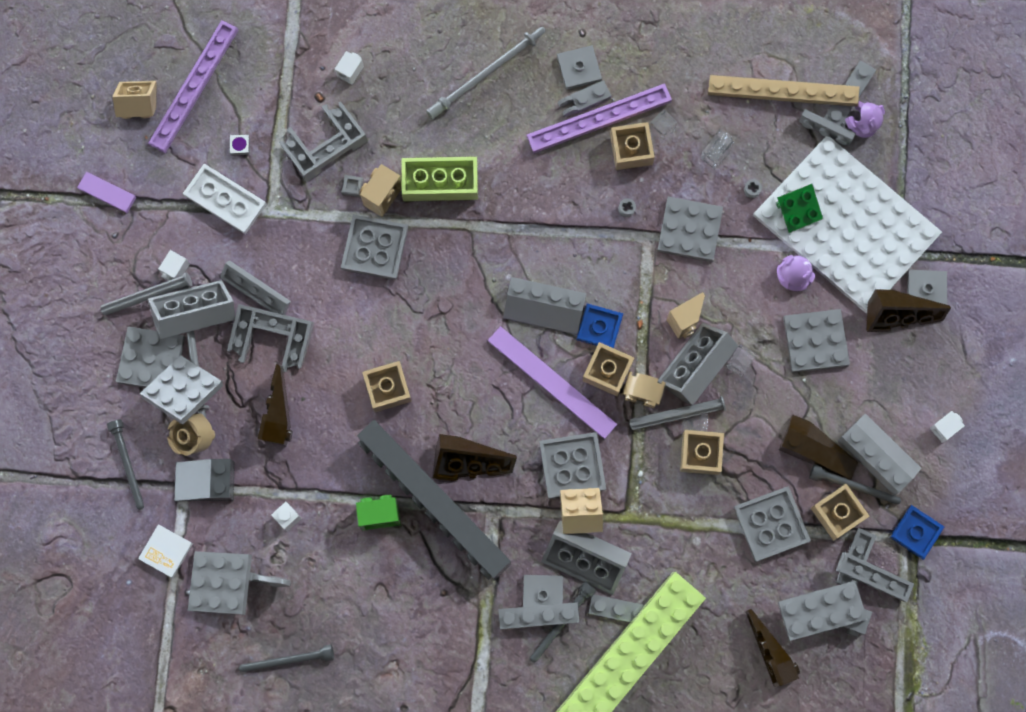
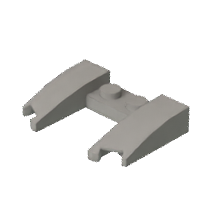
M339 102L340 108L329 110L327 104L321 106L339 133L309 152L291 127L287 129V133L290 134L287 142H279L306 182L322 173L321 168L348 150L352 149V151H355L368 142L366 134L341 102Z
M238 304L227 351L231 352L234 350L241 356L238 360L245 363L255 328L288 335L289 338L282 363L284 372H287L288 367L298 365V369H301L311 339L314 322Z

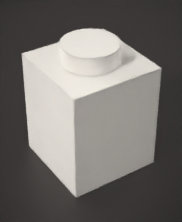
M346 51L335 67L336 76L353 84L364 67L362 58L356 53L351 54Z
M170 250L158 269L162 273L161 277L169 281L183 276L190 263L186 258Z
M951 411L930 427V429L943 443L965 425L962 423V418L957 413Z
M287 502L271 514L287 532L302 519Z

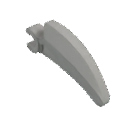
M250 572L249 580L252 582H261L274 587L291 586V581L286 578L263 576Z

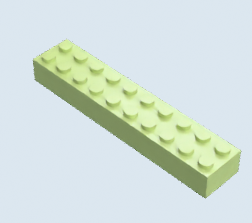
M672 572L556 712H612L706 598L677 572Z

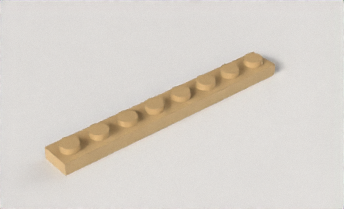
M710 75L708 95L857 107L859 86Z

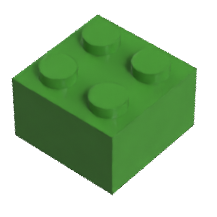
M392 495L380 496L379 500L362 498L360 502L356 503L358 526L362 531L401 525L398 501Z

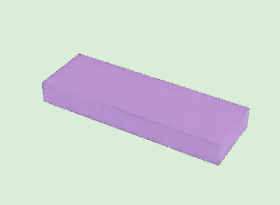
M88 172L85 173L77 187L79 190L125 213H128L136 199L135 195Z

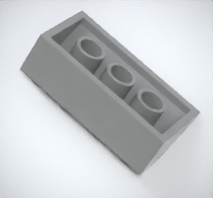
M511 277L503 319L577 335L586 293Z
M222 280L148 298L154 324L161 339L235 320L234 301Z
M702 323L658 379V383L666 382L665 389L680 400L694 405L737 349L738 345L727 332Z
M866 414L838 440L893 495L898 494L921 470V467Z
M559 521L541 562L613 595L632 553L588 533L563 534L562 521Z

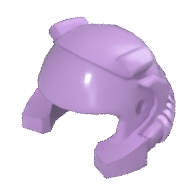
M858 101V106L855 109L860 112L861 120L856 121L853 116L847 117L845 119L847 127L856 133L855 135L858 137H872L883 123L884 107L883 105L878 106L873 103Z
M789 255L777 267V277L780 284L787 290L792 291L807 289V286L813 282L815 274L812 273V264L803 256Z

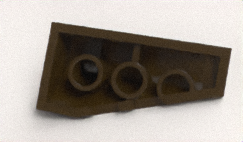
M875 289L868 301L866 330L867 332H889L891 328L898 326L904 329L914 323L925 325L940 322L945 319L951 307L950 305L895 290Z
M276 364L270 390L273 393L266 400L268 412L262 416L258 440L287 445L288 442H291L293 431L290 430L291 424L283 366Z
M792 415L778 450L810 464L822 466V469L852 480L858 461L812 422Z
M439 434L435 449L432 477L433 479L456 481L458 478L468 476L472 479L476 478V475L487 474L495 476L513 473L517 456L459 436Z
M752 609L745 611L773 686L779 687L799 679L798 674H800L797 663H793L790 656Z

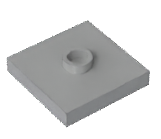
M593 45L557 54L566 90L602 81Z
M908 270L907 294L947 305V271Z
M524 575L523 607L563 604V576Z

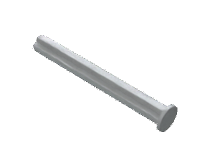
M185 272L183 276L103 304L100 307L101 312L104 315H108L147 301L148 298L164 295L186 286L192 287V280L189 274Z
M720 396V399L630 419V427L632 430L719 410L724 412L726 411L723 397Z

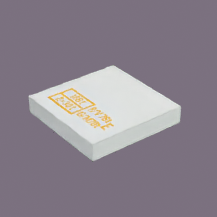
M158 524L138 559L173 578L193 543Z

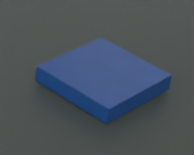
M587 303L576 340L595 346L600 342L614 348L624 313Z
M910 505L889 538L924 560L945 527L913 505Z

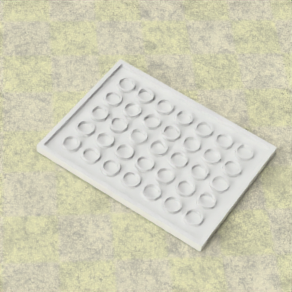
M828 136L814 148L753 214L758 221L795 253L807 258L817 272L866 314L868 301L874 290H890L942 233L941 230ZM812 184L823 219L788 233L781 208L778 209L776 206L777 197Z

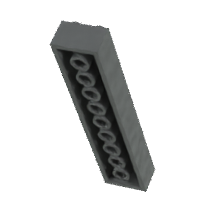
M375 420L357 435L360 440L358 442L360 447L367 454L369 452L373 454L371 457L380 468L384 466L386 468L384 471L393 481L398 480L400 482L398 484L400 489L407 496L409 494L413 496L412 500L419 509L424 507L427 510L425 512L426 516L433 523L438 522L440 524L439 528L447 538L451 535L454 539L452 541L453 544L461 552L465 550L468 553L466 555L468 560L474 566L478 564L481 567V573L488 580L492 578L495 581L511 565V561Z

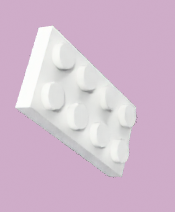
M203 164L183 192L185 197L244 234L248 232L267 205L265 201L206 164Z

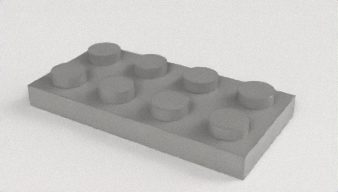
M856 581L778 602L789 641L867 620Z

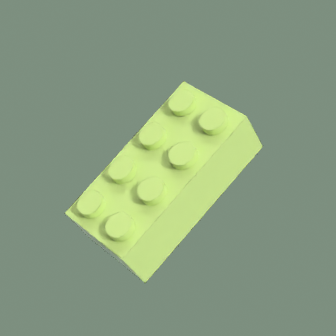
M477 157L402 158L403 201L478 200Z

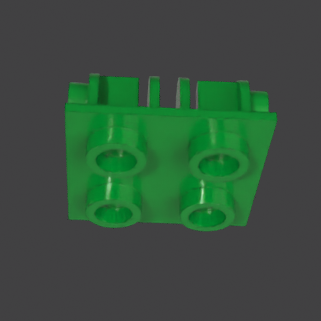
M812 184L777 197L776 206L778 209L781 208L788 233L823 219Z

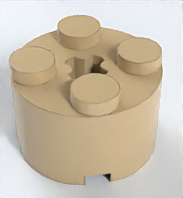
M628 372L622 395L625 396L626 401L636 403V400L644 402L643 406L654 408L655 405H660L666 382L662 381L659 384L657 383V378L640 373L632 376V372Z
M201 413L193 414L183 425L174 419L168 427L170 436H167L170 447L175 453L185 456L205 451L215 438V432L212 430L211 424Z

